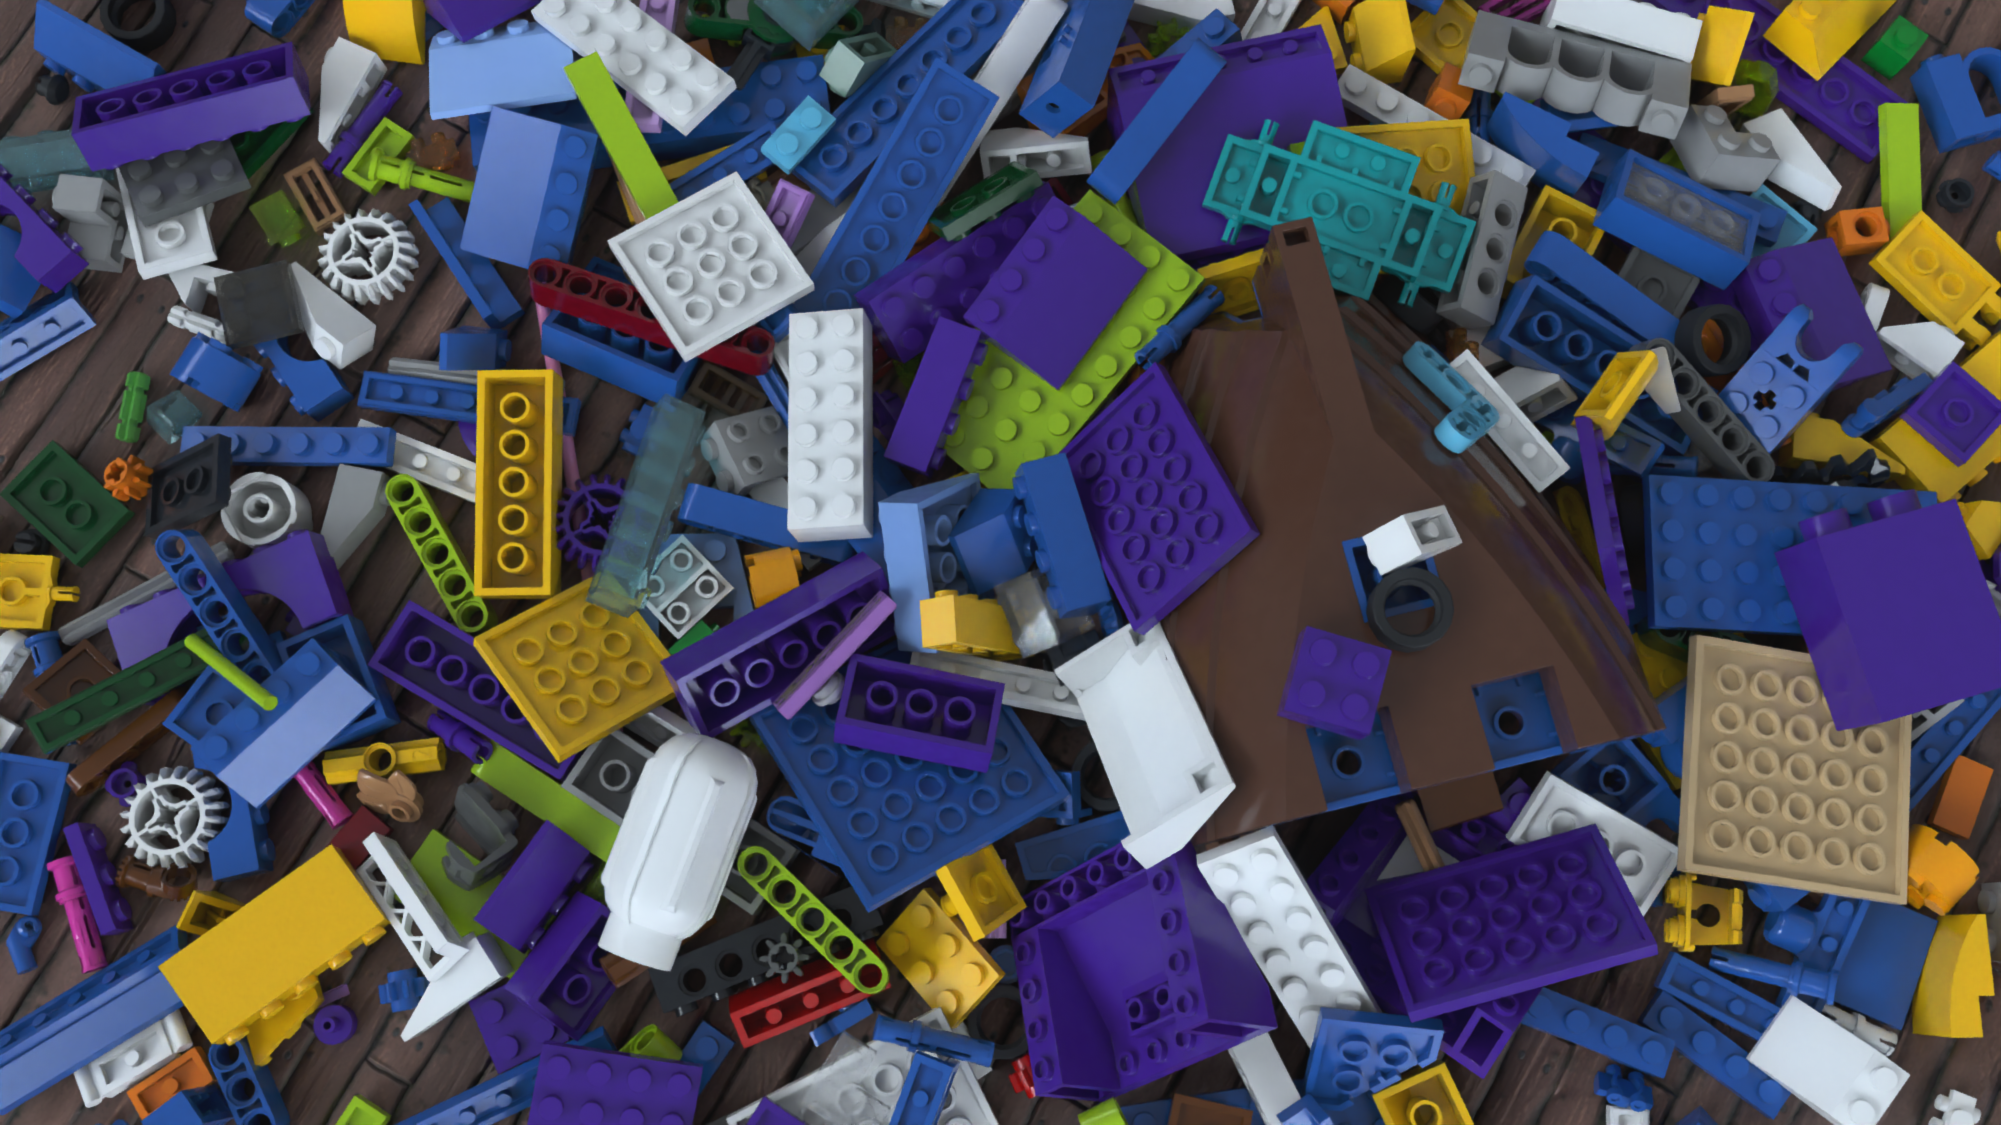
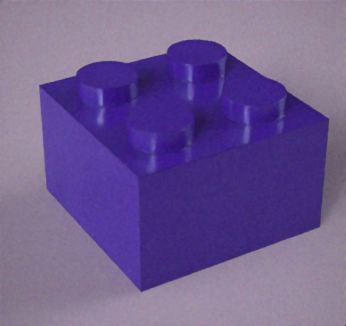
M1306 626L1298 635L1277 716L1358 740L1369 736L1392 650Z

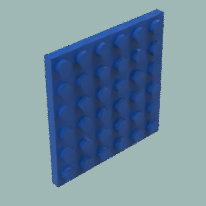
M896 639L866 654V656L910 664L912 652L899 651ZM849 664L839 668L836 672L841 673L846 678ZM811 697L788 720L778 712L773 704L750 716L752 725L868 913L935 876L936 871L955 859L974 854L1061 805L1070 797L1069 791L1009 705L1001 704L993 754L987 773L833 742L835 722L841 698L832 705L818 706Z

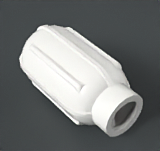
M686 733L670 738L659 746L654 756L647 759L601 875V883L604 885L605 901L611 912L600 937L599 947L630 961L655 969L671 971L682 940L692 936L706 921L713 917L757 802L758 780L756 769L751 758L744 752L728 743L706 735Z

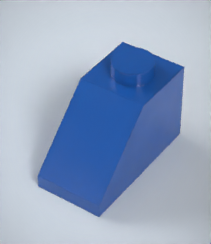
M465 325L441 332L439 370H497L505 367L512 353L511 341L507 340L508 330Z

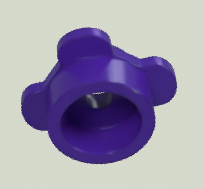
M131 761L124 762L121 768L113 771L105 782L106 791L112 796L119 798V803L123 807H131L124 798L128 796L136 797L138 795L133 785L137 783L147 785L146 776H143L137 770V764ZM127 781H131L129 788L125 785Z

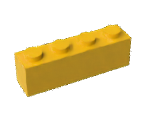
M957 590L936 591L934 593L935 598L919 600L923 648L997 661L1035 656L1032 612L1017 609V604H998L997 599L979 600L978 595L974 594L958 596Z

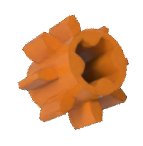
M130 455L127 461L117 457L105 469L104 480L106 484L104 488L112 492V497L125 503L128 502L130 497L141 500V497L147 495V488L152 487L148 483V476L154 471L145 466L144 460L134 455Z

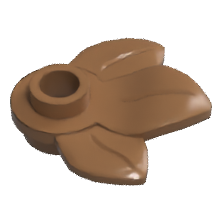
M363 768L359 770L357 784L360 791L356 796L362 804L380 814H390L395 820L400 822H416L423 814L424 800L417 792L415 784L403 772L396 770L390 775L389 779H386Z

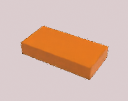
M1959 755L1945 771L1926 824L1959 839H1969L1994 769Z

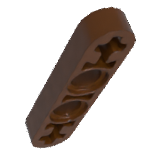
M182 686L168 693L73 769L65 780L78 797L94 792L104 785L111 773L121 768L124 762H132L166 735L170 730L162 725V723L190 688Z

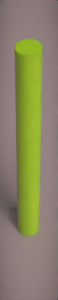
M190 634L186 637L184 644L188 649L263 709L270 711L277 706L278 699L202 638L196 634Z

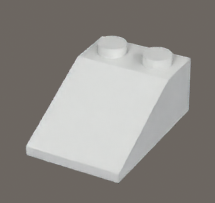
M1791 995L1746 1057L1748 1061L1833 1125H1876L1910 1077L1909 1073L1878 1050Z

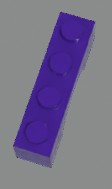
M0 163V216H16L19 219L22 230L21 242L14 257L38 282L57 293L89 265L79 253L83 250V247L67 232L63 235L58 232L56 228L60 223L44 208L38 211L33 205L37 199L21 184L15 187L10 181L14 175Z

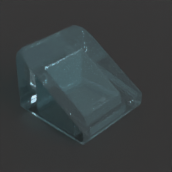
M179 390L147 406L148 424L168 444L174 443L182 436L183 426H193L202 417V413Z

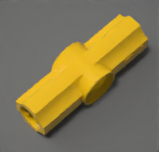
M441 737L390 744L377 742L366 747L325 752V757L322 760L323 774L328 785L357 782V774L362 768L386 779H389L390 775L396 770H400L405 775L444 771L447 754ZM389 752L392 758L391 764L382 771L379 766V759L384 753Z

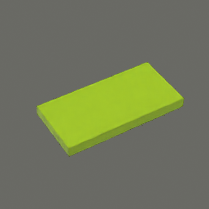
M432 829L410 860L411 864L461 937L471 932H474L476 937L490 932L476 922L474 918L505 876L500 874L471 891L453 884L447 878L441 863L442 858L446 855L448 856L446 844L451 839L440 831ZM451 840L474 866L482 861ZM395 892L394 899L402 903ZM552 915L544 929L548 930L557 917ZM491 932L514 969L512 973L506 976L511 979L532 949L529 948L523 954Z

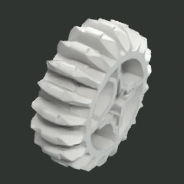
M358 208L356 218L344 213L345 222L342 225L332 222L335 231L333 234L323 233L324 239L328 244L318 246L319 252L324 256L318 262L319 266L324 270L321 273L324 280L330 283V288L336 294H341L345 300L350 302L355 299L359 304L365 306L369 299L373 304L380 305L381 296L383 295L388 300H393L392 291L395 289L405 292V286L402 283L404 280L414 281V275L409 270L419 268L418 261L413 257L420 253L417 246L413 244L415 242L414 235L407 231V226L403 221L396 220L388 212L382 215L379 210L373 208L368 215L364 210ZM370 235H384V236H387V237H385V238H383V239H382L380 236L377 237V238H375V239H366V238H365L366 236H370ZM366 248L370 251L369 253L372 255L369 258L372 266L368 263L369 261L366 259L369 256L366 251ZM365 274H370L373 277L365 280L350 278L354 275L360 277Z
M177 766L174 770L164 767L160 768L159 775L155 773L146 775L147 785L142 783L133 785L138 795L136 797L128 796L124 798L131 805L130 811L120 813L122 818L129 819V824L123 826L120 830L122 833L132 834L125 845L129 848H137L134 854L136 858H147L149 866L155 867L161 864V867L167 868V870L170 869V864L173 862L176 863L178 868H187V863L191 864V861L197 863L205 861L204 851L209 852L207 843L221 832L219 831L220 824L225 825L229 820L227 817H221V812L228 809L230 805L227 802H218L225 791L222 788H213L216 782L213 777L205 776L203 778L204 773L201 770L192 769L189 771L188 767ZM185 787L195 798L180 801L179 797L172 795L171 790ZM200 816V818H199V823H198V826H197V828H196V821H197L198 817ZM170 834L172 839L178 840L180 846L168 849L157 840V837Z

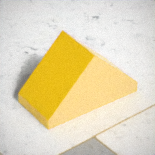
M193 890L176 928L202 936L246 904L217 891Z

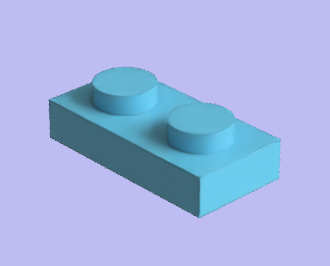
M808 95L761 146L760 152L789 175L835 125L836 118Z

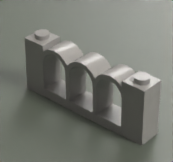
M1478 10L1468 40L1458 84L1494 93L1496 89L1502 94L1507 92L1525 101L1537 100L1542 97L1546 103L1564 112L1579 114L1592 110L1598 117L1609 123L1626 127L1639 125L1638 131L1675 140L1689 109L1692 63Z

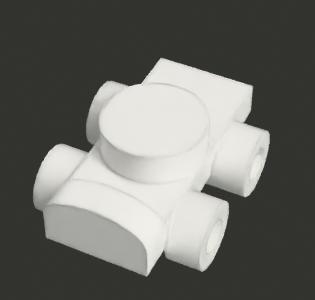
M1951 1089L1948 1097L1939 1094L1935 1099L1934 1107L1944 1112L1942 1120L1932 1117L1928 1125H1974L1978 1123L1981 1111L1975 1108L1977 1099Z

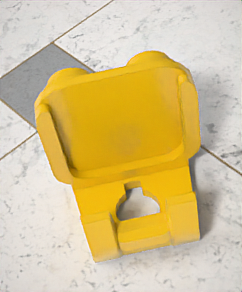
M1682 872L1678 877L1674 876V878L1666 881L1665 903H1672L1673 907L1677 908V916L1673 915V918L1669 917V919L1664 920V942L1672 943V947H1678L1679 952H1694L1695 945L1742 944L1743 890L1737 888L1728 890L1692 883V881L1697 879V874ZM1703 904L1713 905L1719 912V921L1712 927L1703 926L1697 919L1691 918V910H1697Z

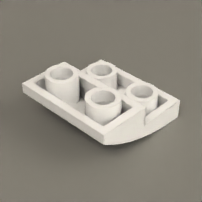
M683 534L627 585L678 640L734 589Z

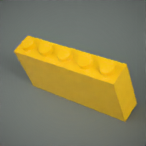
M2000 330L1958 365L2001 401ZM1899 416L1868 442L1905 466V474L1894 479L1903 490L1915 489L1916 491L1937 492V504L1952 499L1957 501L1962 496L1958 491L1964 485L1973 486L1988 474L1984 469L1992 461L1994 464L2001 462V424L1970 459L1959 467Z
M331 844L159 965L158 968L210 1043L217 1045L227 1043L230 1046L244 1038L250 1032L248 1026L260 1017L263 1020H267L285 1007L282 1001L296 992L297 995H301L314 987L319 982L317 976L330 967L333 971L346 964L353 957L351 951L362 943L368 946L379 940L386 934L387 931L384 927L390 924V922L340 848Z

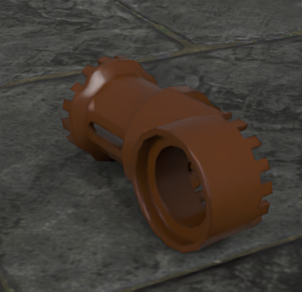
M127 855L122 860L123 865H119L122 871H117L116 874L118 876L115 877L117 887L127 888L130 886L146 891L149 897L160 896L170 901L177 899V902H180V899L183 898L185 901L188 896L191 897L193 890L198 889L197 870L190 863H187V868H178L176 863L173 862L170 864V869L167 870V868L161 867V864L151 867L146 862L139 861L134 855ZM176 876H184L190 879L186 884L180 886L168 883L170 879Z

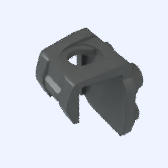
M478 781L476 784L463 783L458 787L454 801L457 814L454 817L488 857L474 866L450 840L446 844L448 856H444L441 862L447 878L453 884L467 891L479 887L508 869L518 844L514 836L515 830L519 827L516 817L507 809L500 812L495 811L491 807L489 802L493 800V794L487 785L481 781Z

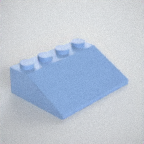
M525 19L509 22L507 26L491 28L465 43L449 30L441 31L436 36H433L429 47L431 119L436 120L491 112L492 106L512 109L577 99V95L564 73L563 67L583 57L537 21L528 23Z

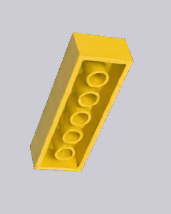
M553 369L477 370L474 596L483 599H549L561 593V550L557 548V541L562 536L556 532L555 527L561 524L556 517V513L562 512L557 500L562 499L563 378Z

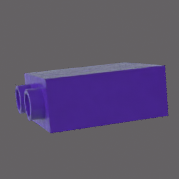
M1915 489L1903 491L1867 503L1872 522L1855 527L1852 525L1847 508L1823 513L1798 522L1804 542L1774 553L1837 731L1887 722L2001 688V620L1956 499L1922 508Z

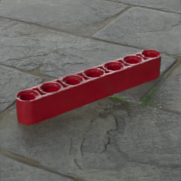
M550 258L537 259L529 266L528 277L531 296L539 305L677 350L656 318H647V316H654V314L635 286ZM578 293H587L585 295H577ZM619 304L622 306L614 307L612 305ZM752 325L728 338V341L721 342L696 356L750 375L759 376L769 372L773 366L775 341L770 332ZM758 350L764 353L756 354L751 351Z

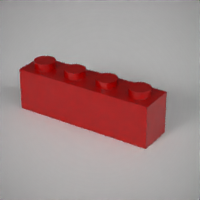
M874 937L863 941L882 960ZM853 946L834 953V957L841 960L846 959L851 955ZM824 957L800 967L804 971L803 976L796 975L794 971L789 972L788 983H782L780 975L729 996V1014L745 1049L873 995L865 994L858 990ZM870 964L862 969L860 974L862 984L872 988L880 983L882 972L879 966ZM889 980L888 985L886 986V988H885L883 991H885V990H887V989H889V988H892V987H891L890 980Z

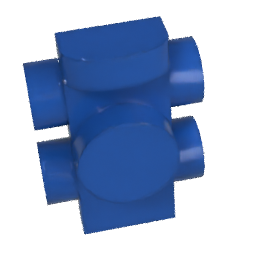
M646 404L643 405L641 411L634 409L629 417V422L632 423L630 430L624 428L619 437V441L624 443L621 449L643 459L645 453L653 456L659 446L658 442L652 440L654 435L658 434L663 437L668 429V423L662 421L665 413Z
M1610 1064L1605 1067V1073L1598 1071L1595 1075L1594 1093L1599 1096H1606L1609 1103L1622 1108L1630 1106L1636 1112H1642L1645 1109L1651 1110L1653 1107L1652 1087L1644 1085L1645 1081L1642 1073L1637 1071L1628 1074V1080L1621 1078V1068L1618 1065Z

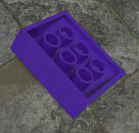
M1053 195L964 314L963 318L968 327L981 331L988 342L1059 391L1148 270L1086 217Z
M1832 237L1779 248L1750 259L1749 265L1731 282L1759 347L1793 308L1804 303L1812 309L1814 317L1802 336V347L1809 357L1815 360H1825L1843 344L1853 342L1858 343L1864 348L1862 356L1830 392L1892 370Z

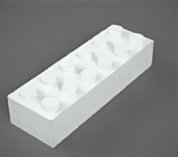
M863 308L789 314L787 530L798 542L873 538L872 324Z

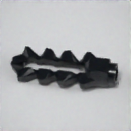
M1868 449L1850 464L1846 462L1841 454L1831 457L1825 468L1819 469L1813 460L1804 461L1790 476L1780 466H1775L1774 475L1767 482L1803 483L1819 480L1824 482L1823 485H1831L1837 482L1839 486L1878 488V486L1889 479L1890 466L1887 460L1877 458L1874 449ZM1865 471L1868 473V477L1864 476L1863 474H1858L1860 472ZM1842 475H1849L1853 477L1851 480L1847 481L1844 478L1830 480L1833 477Z

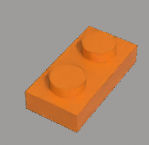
M195 1046L126 1093L143 1120L181 1090L212 1085L217 1081V1078L203 1048Z

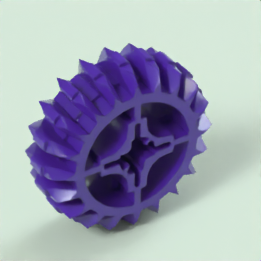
M593 474L590 475V485L585 486L582 480L577 479L575 481L577 492L566 487L563 490V495L568 501L557 500L558 506L562 511L556 513V517L561 524L557 525L555 529L562 536L557 541V548L559 550L569 548L564 555L567 562L579 556L577 568L580 570L586 567L587 562L592 563V573L595 574L600 570L599 564H606L608 573L614 572L613 562L618 561L622 568H627L628 560L626 555L638 560L640 552L635 546L647 548L649 541L642 535L652 534V526L644 523L652 519L651 511L642 510L647 505L646 498L634 499L638 494L636 486L624 491L626 480L620 478L616 485H612L611 475L609 474L604 476V483H597V477ZM597 499H611L620 503L622 507L619 505L604 507ZM584 504L588 517L579 524V529L572 532L570 529L572 516ZM595 514L603 522L608 521L609 535L600 525L595 526ZM631 516L633 521L632 531L627 539L620 544L615 530L624 523L625 518ZM583 540L586 543L591 540H599L607 549H592L583 545L580 541Z

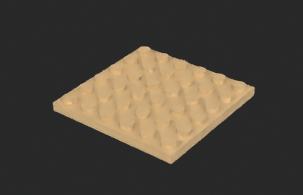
M1703 635L1689 637L1677 871L1895 905L1907 904L1912 714L1883 723L1837 731L1810 654Z

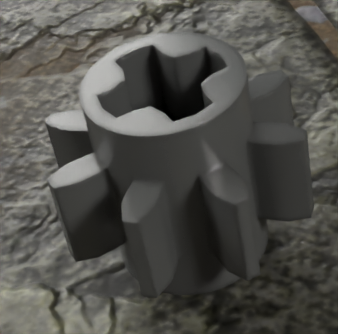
M782 933L781 943L779 944L772 940H767L766 944L771 950L768 955L759 957L760 961L768 962L771 967L767 971L766 976L771 977L776 972L781 973L782 983H788L789 972L794 971L796 975L803 976L804 971L799 967L801 961L811 958L808 954H802L799 949L803 945L804 940L799 939L794 944L789 943L788 933ZM784 946L787 947V952L794 954L795 957L794 962L787 964V970L784 969L783 963L776 962V954L783 953Z

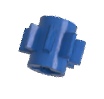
M417 968L387 973L388 983L378 986L380 1004L391 1003L392 1013L415 1009L429 986V981L426 977H418Z

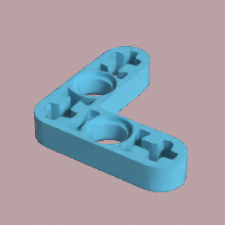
M1416 341L1404 354L1402 359L1405 366L1452 410L1434 429L1437 439L1447 449L1454 453H1462L1484 436L1499 421L1500 416L1496 408L1429 345Z

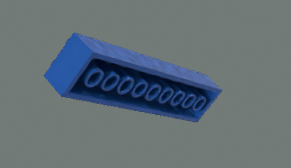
M823 55L760 62L743 90L738 91L735 89L687 136L683 135L664 119L661 133H642L656 161L694 157L732 145L770 121L778 129L808 95L832 114L828 83L819 76L825 65ZM731 66L720 67L725 73L731 68ZM613 81L625 102L627 91ZM578 96L574 100L506 109L598 134ZM491 112L469 115L472 161L476 171H478ZM602 140L594 169L613 167Z

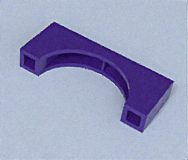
M308 529L297 530L288 534L287 540L276 545L267 544L254 549L253 555L247 558L233 559L222 563V566L243 597L256 594L276 596L292 609L303 629L310 630L345 614L354 617L334 557L330 556L324 536L309 531ZM199 574L197 576L198 583L204 588L207 577L205 574ZM179 588L159 591L153 595L152 600L143 604L137 603L125 606L120 609L119 615L106 620L122 670L185 639L188 635L196 633V627L202 625ZM221 602L218 609L223 607L225 604ZM171 691L155 698L154 700L144 705L153 706Z

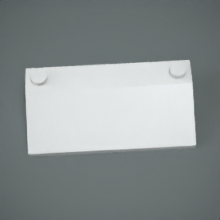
M1160 622L1145 635L1134 632L1129 623L1054 670L1058 678L1073 692L1078 700L1131 835L1121 840V843L1146 870L1181 850L1236 787Z

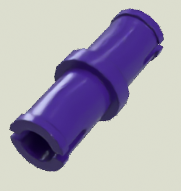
M444 710L437 711V714L444 720L434 713L431 714L427 722V728L445 740V744L449 749L454 752L463 753L475 764H483V760L476 754L486 761L491 757L493 752L492 744L475 734V730L464 722H458Z

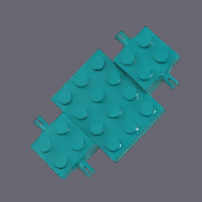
M1264 120L1258 140H1245L1228 134L1202 207L1218 212L1228 219L1221 241L1227 243L1233 229L1229 244L1236 245L1242 225H1254L1271 231L1274 225L1312 217L1333 291L1344 295H1354L1368 301L1379 270L1395 275L1405 282L1397 303L1402 306L1405 304V307L1408 308L1413 307L1419 288H1431L1445 294L1451 292L1477 221L1460 216L1449 208L1454 192L1457 189L1453 184L1448 188L1449 183L1441 182L1435 202L1408 194L1421 157L1313 120L1300 155L1272 145L1280 126L1279 123L1274 121L1270 133L1267 135L1272 120Z

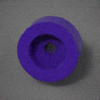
M346 1005L326 1006L318 1012L314 1019V1033L325 1044L335 1045L344 1043L354 1035L357 1029L356 1014Z

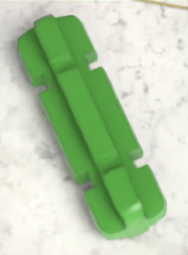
M131 371L127 374L125 386L129 388L124 390L119 419L122 420V423L117 424L115 437L120 441L136 443L139 440L141 428H137V426L142 424L147 395H144V391L149 390L151 380L150 376L145 373Z

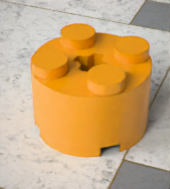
M782 547L744 555L745 566H748L750 576H748L755 610L800 586L798 578L802 577L801 571H803V566L798 549L791 550L790 547Z
M1913 824L1909 828L1907 903L1916 909H1920L1924 905L1935 913L1944 916L1979 879L1977 877V874L1980 872L1979 868L1971 857L1957 844L1950 841L1947 845H1944L1935 839L1939 832L1921 824Z

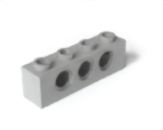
M1497 170L1470 178L1461 216L1477 222L1451 292L1449 294L1441 292L1436 310L1437 314L1469 330L1494 325L1528 190L1524 185Z

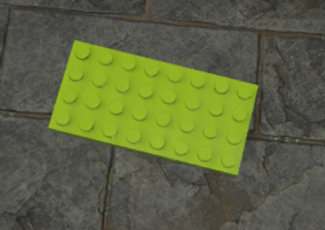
M1090 189L1073 209L1086 217L1146 267L1148 271L1059 391L986 340L985 344L988 345V351L985 360L981 366L976 365L971 377L974 380L972 393L967 401L962 400L957 412L961 416L958 428L953 436L948 435L943 449L947 450L946 455L969 474L979 473L980 483L986 488L1014 489L1012 479L1016 477L1015 472L1021 463L1056 455L1063 450L1085 428L1138 364L1134 357L1135 353L1158 334L1156 330L1161 325H1167L1174 319L1205 283V277Z

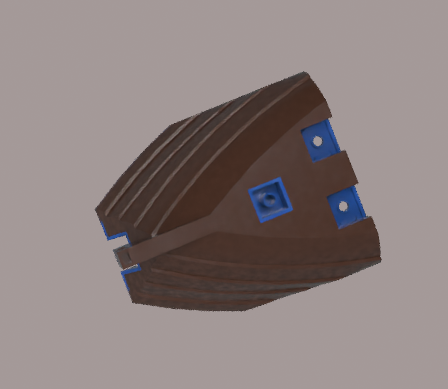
M1312 217L1272 226L1268 236L1269 243H1266L1260 258L1261 265L1257 266L1252 280L1262 317L1243 321L1227 311L1210 314L1182 340V346L1175 353H1169L1164 358V367L1260 532L1256 539L1160 621L1166 638L1176 654L1236 785L1235 789L1190 839L1193 847L1253 833L1272 825L1568 752L1573 754L1667 729L1650 690L1630 629L1596 579L1594 569L1563 523L1555 497L1549 486L1539 493L1488 433L1459 454L1450 451L1437 439L1434 429L1452 410L1405 366L1402 359L1416 341L1423 342L1430 347L1432 344L1438 350L1439 348L1425 334L1418 332L1400 319L1383 302L1375 287H1373L1368 301L1354 295H1344L1333 291ZM1445 505L1463 543L1407 568L1415 567L1428 570L1442 579L1452 595L1454 605L1452 624L1441 639L1424 650L1406 653L1390 649L1376 638L1369 627L1366 614L1369 595L1376 585L1389 574L1381 576L1377 567L1371 563L1367 554V546L1362 537L1401 515ZM1106 576L1111 598L1117 601L1123 624L1126 626L1130 622ZM1411 585L1400 586L1393 590L1386 599L1384 608L1386 619L1400 633L1407 635L1421 634L1430 627L1434 620V603L1428 593L1419 587ZM1306 626L1392 650L1371 733L1362 740L1277 716L1298 635ZM1503 712L1512 713L1519 721L1518 731L1514 735L1505 734L1499 727L1498 719ZM1348 751L1356 756L1358 769L1353 775H1346L1338 769L1336 760L1341 752Z

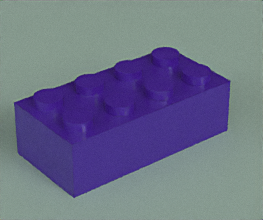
M853 653L850 656L836 717L833 742L987 773L993 754L1005 683Z

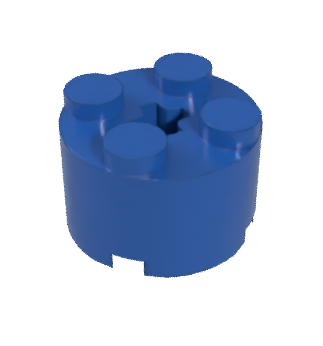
M198 332L195 337L192 336L169 375L239 413L260 379V373L264 367L233 352L230 347L218 340Z

